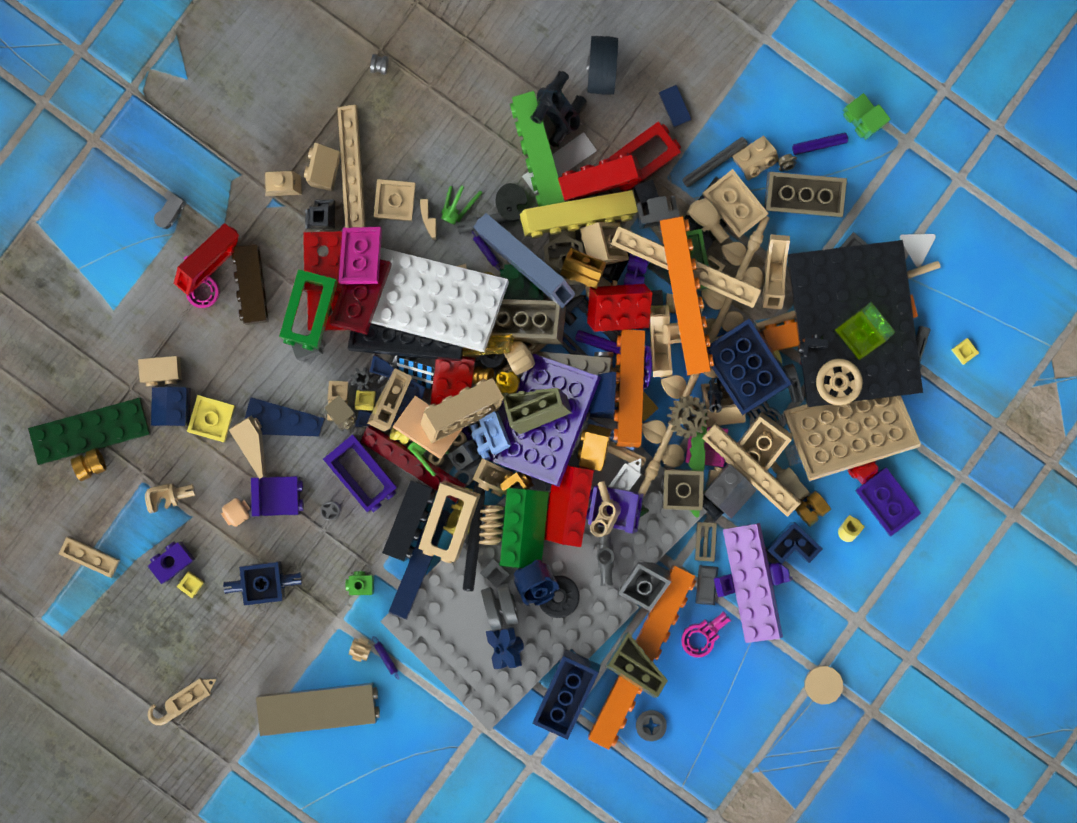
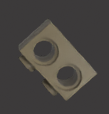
M340 395L324 407L327 414L341 431L344 429L349 430L355 425V420L357 419L355 413Z

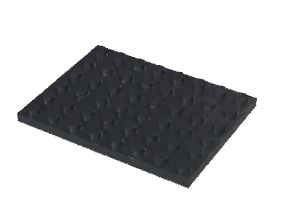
M903 240L788 254L798 341L802 342V339L805 337L812 338V335L824 336L823 339L829 340L828 348L808 347L807 357L801 358L807 407L831 405L820 396L816 386V378L820 368L833 359L848 360L855 364L861 372L863 379L862 389L858 397L852 402L923 393ZM834 367V374L842 372L841 367ZM852 372L846 374L849 381L854 380ZM825 375L824 384L829 385L830 376ZM838 378L836 384L841 386L842 380ZM848 386L843 392L849 395L852 389ZM831 388L829 394L837 397L838 392Z

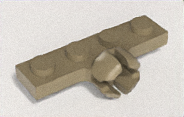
M537 351L539 356L594 375L612 371L613 358Z

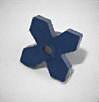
M513 627L505 628L501 631H486L487 641L494 648L491 658L494 669H502L507 666L509 668L522 666L520 652L524 649V643L519 636L515 635Z

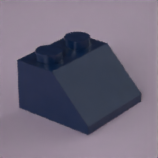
M616 372L598 374L597 376L601 378L588 412H590V418L613 419Z
M152 387L151 426H189L191 388Z

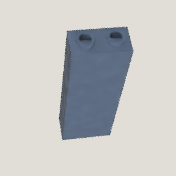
M487 213L477 220L473 228L481 238L561 308L574 297L575 293L565 279Z

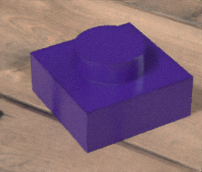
M731 574L714 578L718 597L735 593Z

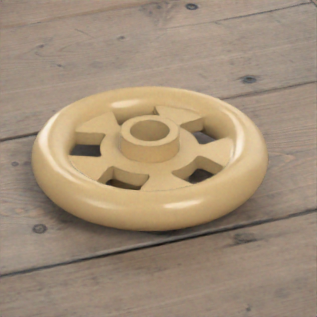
M845 359L828 361L820 368L816 378V386L820 396L833 405L851 403L858 397L863 385L860 370L855 364ZM841 367L842 372L834 374L833 368ZM849 372H852L854 376V380L849 381V378L846 375ZM825 375L831 377L829 385L824 384ZM838 378L842 380L841 386L836 384ZM849 386L852 392L846 395L843 391ZM831 388L838 392L837 397L829 394Z

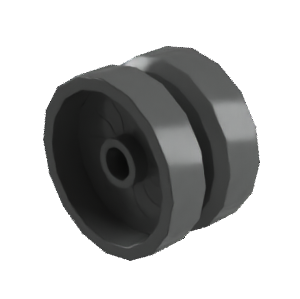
M508 583L497 586L499 598H496L491 587L481 590L492 631L502 629L503 622L501 616H504L508 626L519 624L516 603Z

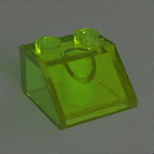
M872 302L868 303L835 329L859 360L883 344L895 333L894 329Z

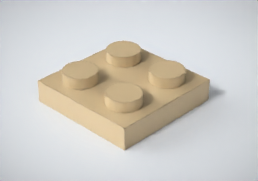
M377 179L374 218L412 222L416 183Z

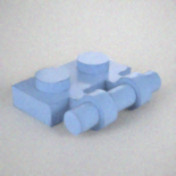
M496 411L479 420L480 428L478 424L470 426L472 430L471 436L478 446V454L485 460L490 459L488 453L490 450L492 454L496 455L511 446L499 413ZM484 435H485L486 440H487L486 443H484V440H483Z

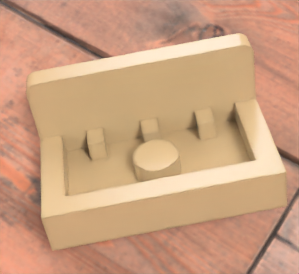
M764 135L732 156L733 161L743 171L747 181L757 177L761 172L772 167L779 160L776 149Z
M482 458L472 480L479 483L478 487L489 491L491 488L493 494L502 497L503 494L507 495V491L503 492L499 485L504 482L503 478L510 474L511 471Z

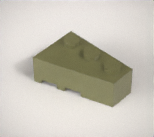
M559 388L540 389L534 392L518 391V393L512 394L502 393L509 425L519 434L572 413L568 396Z
M629 632L625 633L605 667L654 698L660 695L668 681L644 653V650L635 642Z

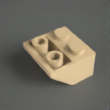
M314 143V147L310 148L308 159L311 160L309 166L305 168L304 178H306L311 187L333 191L341 158L339 151L318 143Z

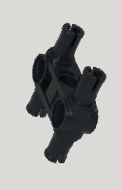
M558 71L552 83L548 84L546 88L542 87L537 93L538 105L530 116L533 122L541 124L547 114L556 128L548 142L557 148L566 135L579 128V113L587 102L583 96L576 95L572 104L562 93V88L569 79V75L564 71Z

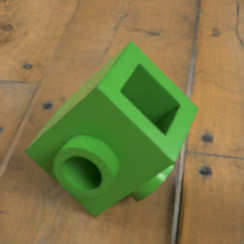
M354 571V575H350L349 579H346V591H349V595H373L374 575H365V571Z

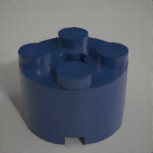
M535 560L532 564L514 572V584L525 605L530 606L529 603H534L535 606L542 605L550 601L555 596V590L557 589L558 591L559 585L549 565L541 560Z

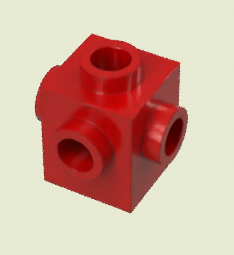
M876 461L850 468L847 471L853 479L857 478L863 485L878 473V466L875 464Z

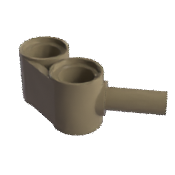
M776 462L772 464L770 468L777 474L776 479L797 499L802 502L810 495L807 488L800 482V479L790 467L785 470Z

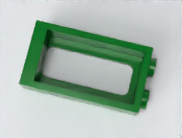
M298 269L279 335L284 344L294 346L295 343L301 344L303 349L313 351L314 348L319 349L338 283L336 279ZM305 282L323 286L312 330L308 336L292 332Z

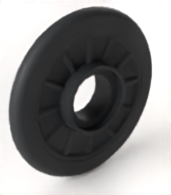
M557 575L554 577L559 585L558 591L564 594V599L561 602H556L553 597L550 601L539 606L550 617L564 618L572 614L577 608L580 593L573 580L566 576Z

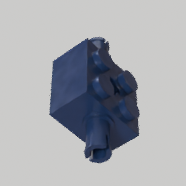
M281 561L241 566L239 567L240 580L225 581L223 583V587H232L224 589L225 594L242 592L245 606L285 600V586L302 585V579L294 580L295 578H301L302 575L301 572L284 575ZM262 578L263 581L267 582V585H265L264 588L262 585H259V582L262 581Z

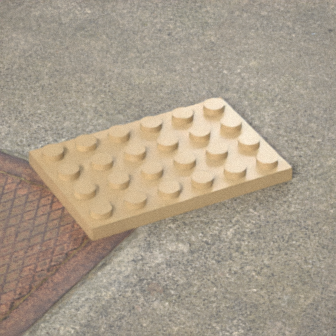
M901 396L855 401L846 405L831 404L807 407V404L784 411L785 420L790 433L793 434V441L809 481L921 446Z

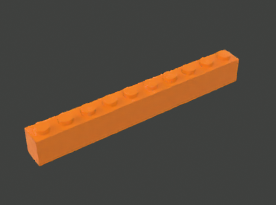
M675 565L670 570L671 583L651 612H649L635 641L652 662L654 659L658 660L662 652L659 648L662 642H667L671 633L668 630L671 624H676L679 618L677 612L680 607L683 608L688 600L685 596L688 590L692 591L696 584V580H694L695 575ZM618 675L588 735V740L608 750L611 746L614 747L619 738L617 733L619 729L623 730L628 720L625 717L628 711L632 712L636 704L634 699L637 694H641L642 690Z

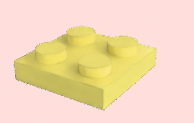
M197 395L187 432L225 442L235 405Z

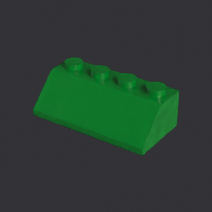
M507 488L500 566L524 568L535 560L543 561L549 492Z

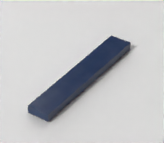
M442 509L432 538L434 546L439 544L444 532L443 526L446 527L451 515L449 511ZM428 518L389 609L390 614L406 620L433 556H428L423 553V550L418 549Z

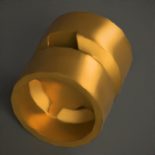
M97 448L86 452L85 456L79 455L71 459L74 473L80 481L91 478L92 473L100 474L107 470L105 460Z
M816 491L807 497V502L802 501L795 509L809 527L819 520V516L823 517L831 510L827 502Z

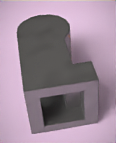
M167 190L164 195L167 202L162 210L154 216L155 224L163 229H168L174 224L187 204Z

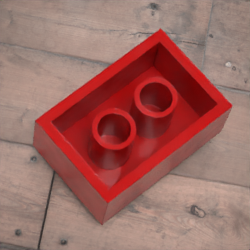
M645 284L598 286L597 289L590 287L588 325L594 332L649 328L652 291Z

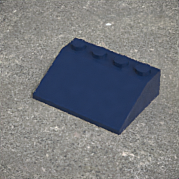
M751 318L712 342L711 347H707L709 355H713L714 366H711L742 416L794 384Z

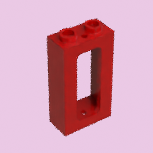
M659 121L609 157L610 160H616L620 154H631L656 135L667 146V151L641 169L643 179L620 186L619 188L622 192L633 190L635 185L641 184L680 155L681 146L676 139L672 140L668 135L670 132L665 124L661 125Z
M224 223L177 267L173 284L189 296L234 253V247H236L239 238L237 231Z

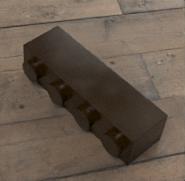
M257 244L234 247L232 262L236 264L237 269L234 272L235 283L239 285L236 296L237 301L241 302V309H239L240 321H243L245 325L269 322L260 247Z

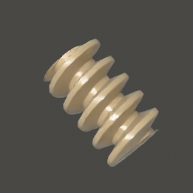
M483 505L486 508L480 510V513L485 514V516L481 517L480 520L485 522V524L480 525V528L485 530V532L479 533V536L485 539L479 541V544L500 545L498 542L502 541V537L498 535L502 534L503 530L498 527L504 525V522L499 521V519L503 518L504 514L499 513V511L504 510L505 507Z

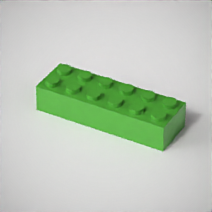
M532 91L512 97L513 103H510L513 119H518L515 125L518 136L523 137V140H520L523 154L528 155V158L525 159L528 172H533L534 177H531V183L534 192L538 191L539 194L536 196L538 207L563 203L565 201L543 121L541 124H537L530 119L538 105L535 92Z

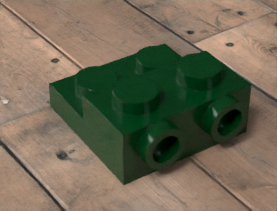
M506 264L504 269H500V277L509 281L503 299L543 300V291L514 266Z

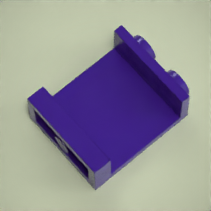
M300 476L251 478L252 516L301 515V511L304 510L303 499H300V492H303V480H300Z

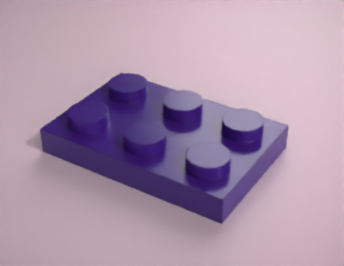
M887 467L883 468L874 477L855 490L890 537L921 514Z

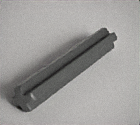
M739 138L684 177L682 180L684 185L690 187L748 145L745 138Z

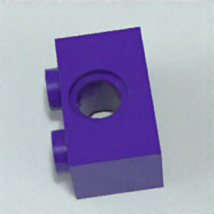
M174 541L165 548L166 552L162 555L158 553L150 559L152 563L148 565V568L161 584L168 582L196 560L182 542L175 543ZM168 556L174 558L175 562L172 567L166 563Z

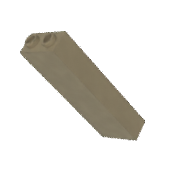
M373 683L258 695L256 697L260 736L375 724L377 718H380V709L375 703V699H378L377 687H374Z

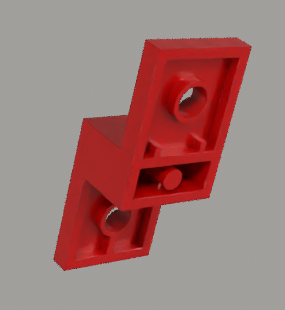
M342 231L303 232L304 271L333 278L338 282L331 305L333 313L343 286L338 281ZM322 246H326L329 249V253L325 257H321L318 254V250ZM305 282L308 331H311L323 286ZM332 314L328 316L324 331L347 330L331 326L329 322Z

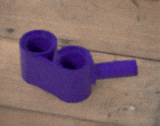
M630 254L623 285L643 284L648 261Z

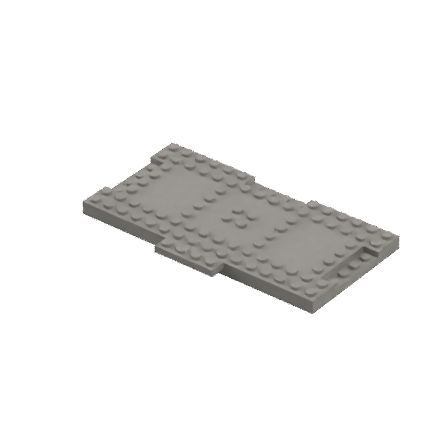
M590 418L612 430L617 429V421H614V418ZM583 441L580 442V444H579V446H578V448H577V450H576V451H577V455H578L579 448H580V447H583V443H584ZM641 446L639 448L636 447L633 452L646 457V462L641 467L640 473L642 475L630 490L634 492L639 491L645 478L643 476L644 470L649 462L653 460ZM607 452L602 472L597 470L593 472L591 489L602 481H605L606 486H609L624 464L630 462ZM660 466L658 476L651 481L646 495L643 497V505L649 509V512L640 517L638 532L632 534L613 528L610 532L615 556L613 560L614 567L612 568L613 585H607L606 579V586H600V568H598L596 556L599 537L591 533V525L588 524L587 518L581 547L562 545L544 540L542 562L549 565L554 576L561 575L570 578L579 589L580 600L577 608L572 614L564 618L550 617L542 611L539 605L535 606L534 603H529L530 606L525 605L514 584V572L523 568L503 566L510 573V576L502 584L508 583L511 594L514 596L519 624L508 626L504 616H501L503 622L502 629L513 627L515 635L523 640L524 649L520 652L522 666L516 668H509L507 666L502 669H494L491 659L494 648L488 643L486 631L492 629L485 610L481 590L491 587L496 598H499L497 588L487 578H484L480 572L493 558L500 564L502 541L498 542L500 545L479 544L474 591L467 592L462 589L469 534H467L459 559L452 563L441 560L425 576L408 619L406 620L388 613L380 622L490 731L561 660L565 649L569 651L572 649L576 654L589 659L631 617L639 606L619 595L618 591L638 562H653L656 564L707 511L703 508V511L700 510L699 517L696 518L690 510L663 509L664 468ZM531 477L534 486L527 490L546 491L544 481ZM520 483L514 487L516 489H523ZM547 490V492H549L548 504H549V498H550V491H551V490ZM506 496L496 506L505 507ZM589 498L588 508H589V506L591 505V500H590V498ZM505 509L499 511V513H502L505 516ZM504 517L500 518L499 521L504 522ZM609 551L601 552L600 559L602 561L610 560L611 553ZM557 591L554 600L561 602L564 599V594L561 591Z

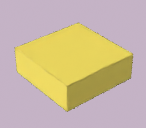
M968 338L951 349L962 365L979 354Z
M356 390L355 410L373 411L376 391Z
M188 571L177 588L191 598H194L205 582Z

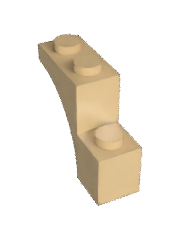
M770 235L765 259V282L762 292L763 308L782 310L785 298V276L790 236Z
M668 305L651 306L649 329L653 377L672 376L673 372L670 344L663 343V324H670Z

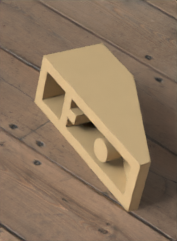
M396 368L393 370L373 408L367 424L382 431L390 429L412 376Z
M251 415L231 427L229 431L260 479L266 474L263 438L260 429L262 427L258 419L253 418Z

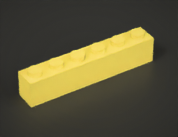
M630 190L524 209L519 215L525 237L532 236V238H538L543 236V233L550 232V235H554L565 229H568L570 232L578 230L581 226L587 227L598 222L614 223L615 220L620 219L622 222L629 221L638 213L633 191Z

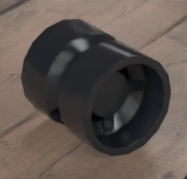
M488 343L485 352L480 351L481 362L489 368H502L507 363L503 352L505 348L496 343Z

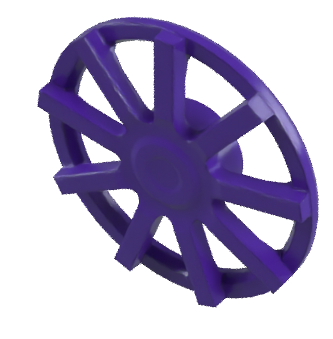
M645 346L643 389L648 388L652 372V351L650 346Z

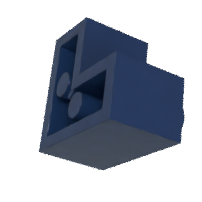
M790 522L765 550L782 564L794 551L806 562L810 563L823 548L795 522Z

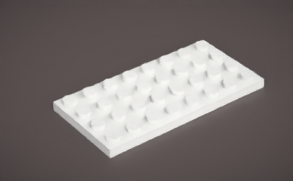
M381 248L380 259L390 261L392 266L371 323L485 352L509 283L508 279Z

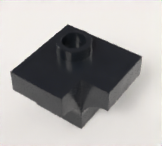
M315 200L313 207L305 209V228L335 229V200Z

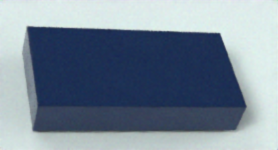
M677 85L658 93L673 128L691 121Z

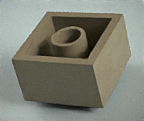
M664 469L663 509L703 511L704 471Z

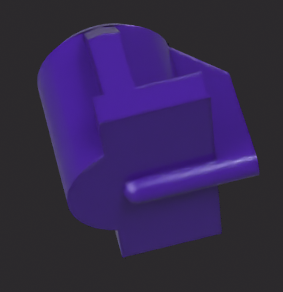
M779 562L769 564L773 585L778 586L781 583L793 580L787 567Z

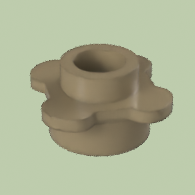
M792 154L782 156L778 160L779 171L793 169L796 165L795 160L797 157L792 156Z

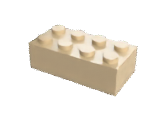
M493 378L489 380L483 379L471 389L469 387L464 388L458 395L454 397L452 395L442 400V403L428 406L424 411L420 424L432 444L482 419L490 413L498 411L504 397Z

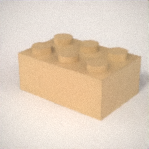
M761 412L738 441V444L768 471L792 440L793 434Z

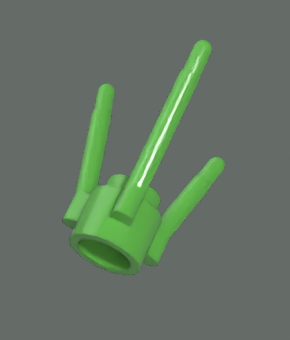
M450 186L444 208L441 212L443 214L441 219L455 225L456 221L460 222L464 214L482 194V191H479L461 213L458 214L459 210L455 207L464 186H460L452 206L448 207L452 192V186Z
M413 441L408 449L419 459L431 475L435 476V472L424 460L426 458L423 454L426 449Z

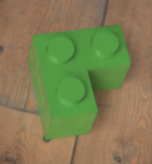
M864 93L842 110L844 118L855 126L857 135L865 140L891 120L879 104L874 107Z

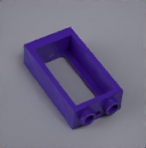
M353 434L323 458L366 512L372 511L374 513L382 506L381 501L385 498L389 500L397 494L395 491L398 488ZM350 448L355 450L384 485V489L372 499L367 496L339 462V457Z

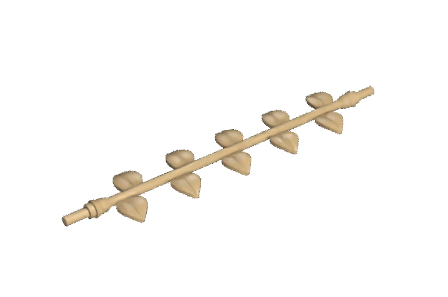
M768 216L760 221L756 232L754 231L750 235L747 252L745 246L740 242H732L721 246L726 260L732 265H740L735 278L758 289L764 284L763 273L758 267L748 266L754 252L758 250L763 242V232L770 219ZM709 288L701 291L704 301L710 308L714 310L720 309L709 334L711 344L715 341L721 326L726 332H729L743 323L744 320L740 312L728 311L733 299ZM712 367L710 372L703 373L710 378H717ZM700 373L692 374L687 385L685 379L679 375L661 379V385L671 398L679 399L681 396L686 398L687 395H691ZM660 420L642 423V433L651 443H660L653 460L649 462L644 470L643 476L645 478L638 491L639 493H644L643 497H645L651 481L658 476L661 460L670 467H678L684 462V452L681 446L669 444L673 435V431H671L673 425H668L666 429L665 424Z

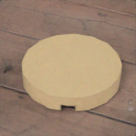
M817 666L806 675L804 689L812 701L818 704H830L841 696L843 680L834 668Z

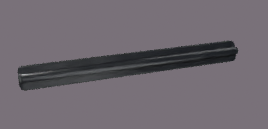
M476 481L474 492L481 495L469 528L462 588L467 592L474 591L480 541L479 533H481L480 525H482L480 518L483 517V513H480V510L484 508L486 491L478 487L479 483Z

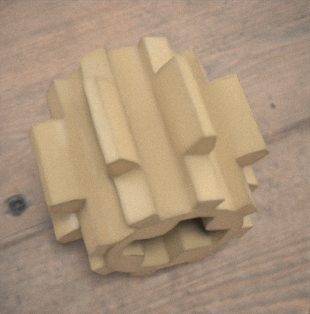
M362 637L359 639L354 638L348 655L353 656L352 659L359 662L362 660L367 661L373 644L368 643L369 640Z

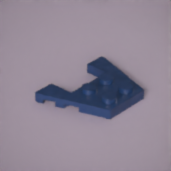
M374 354L369 372L386 376L389 380L396 367ZM413 378L409 383L391 426L396 423L414 396L421 400L423 398L425 386ZM359 410L355 426H369L370 424H367L372 412Z

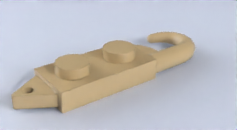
M200 678L169 698L165 703L167 714L159 719L153 716V710L156 707L153 704L148 710L150 722L161 726L185 712L211 694L216 679Z

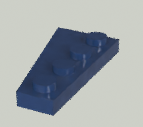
M250 397L244 418L246 419L251 415L253 418H257L262 427L260 428L262 435L320 437L325 418L252 397Z

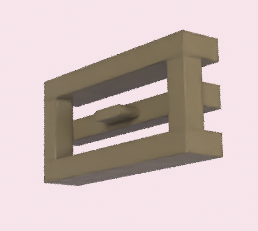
M697 522L695 560L715 561L717 523ZM701 526H704L703 557H699ZM712 527L710 557H707L708 528Z

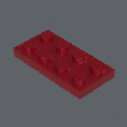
M380 259L378 284H343L329 322L331 326L363 334L368 333L392 266L390 261Z

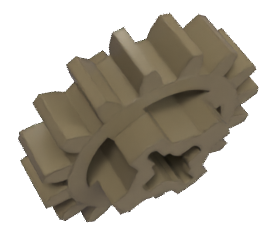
M688 395L686 398L681 396L680 402L674 400L675 406L669 407L672 413L667 414V417L671 418L668 424L673 425L671 431L677 432L676 435L685 438L690 436L697 437L696 432L702 433L701 427H707L704 421L709 419V417L705 416L708 409H703L705 403L699 402V398H693V396Z

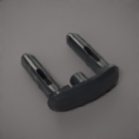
M579 295L565 305V322L569 326L578 319L571 312L575 307H578L588 316L589 302L586 300V295ZM617 330L602 331L611 341L617 342V335H620ZM563 332V337L575 348V351L564 341L561 344L563 348L570 354L588 356Z

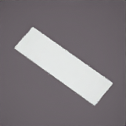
M584 132L552 154L558 177H561L562 173L569 171L597 151ZM527 172L522 177L534 192L531 183V177H534L533 172Z

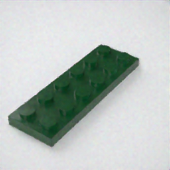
M141 398L28 428L38 465L86 453L94 448L100 449L150 435Z

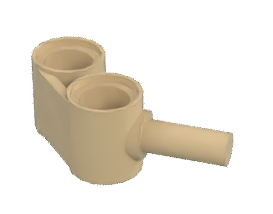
M605 481L597 483L603 502H601L602 504L599 507V513L595 521L590 526L591 533L596 537L608 535L612 531L621 512L619 503L610 499ZM608 505L613 508L612 515L607 513L606 508ZM599 523L604 524V532L599 531Z

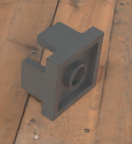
M666 196L648 199L645 205L647 214L643 216L641 202L637 203L639 228L660 226V220L680 216L675 196L670 197L671 211L668 208Z

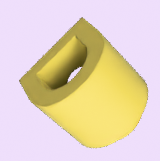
M849 515L839 527L838 535L843 541L852 542L865 526L858 519Z

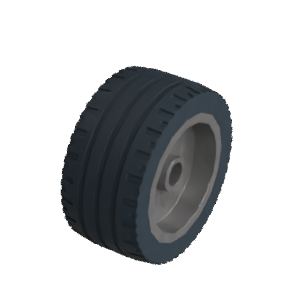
M591 36L590 55H588L587 93L614 95L618 38Z

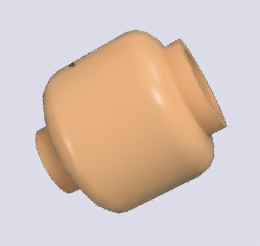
M234 498L222 507L223 512L221 515L229 526L237 527L249 519L248 511L250 507L245 500L241 502L238 498Z

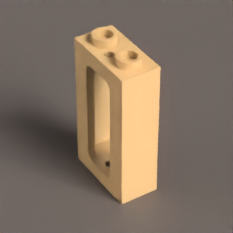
M447 481L440 483L418 549L423 550V553L428 556H439L442 561L447 563L457 561L481 494ZM451 495L463 500L464 505L449 549L444 550L434 546L432 538L446 497Z

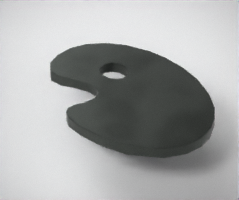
M507 183L500 187L496 194V208L502 218L510 222H516L521 220L518 206L527 205L528 199L521 187L513 183Z

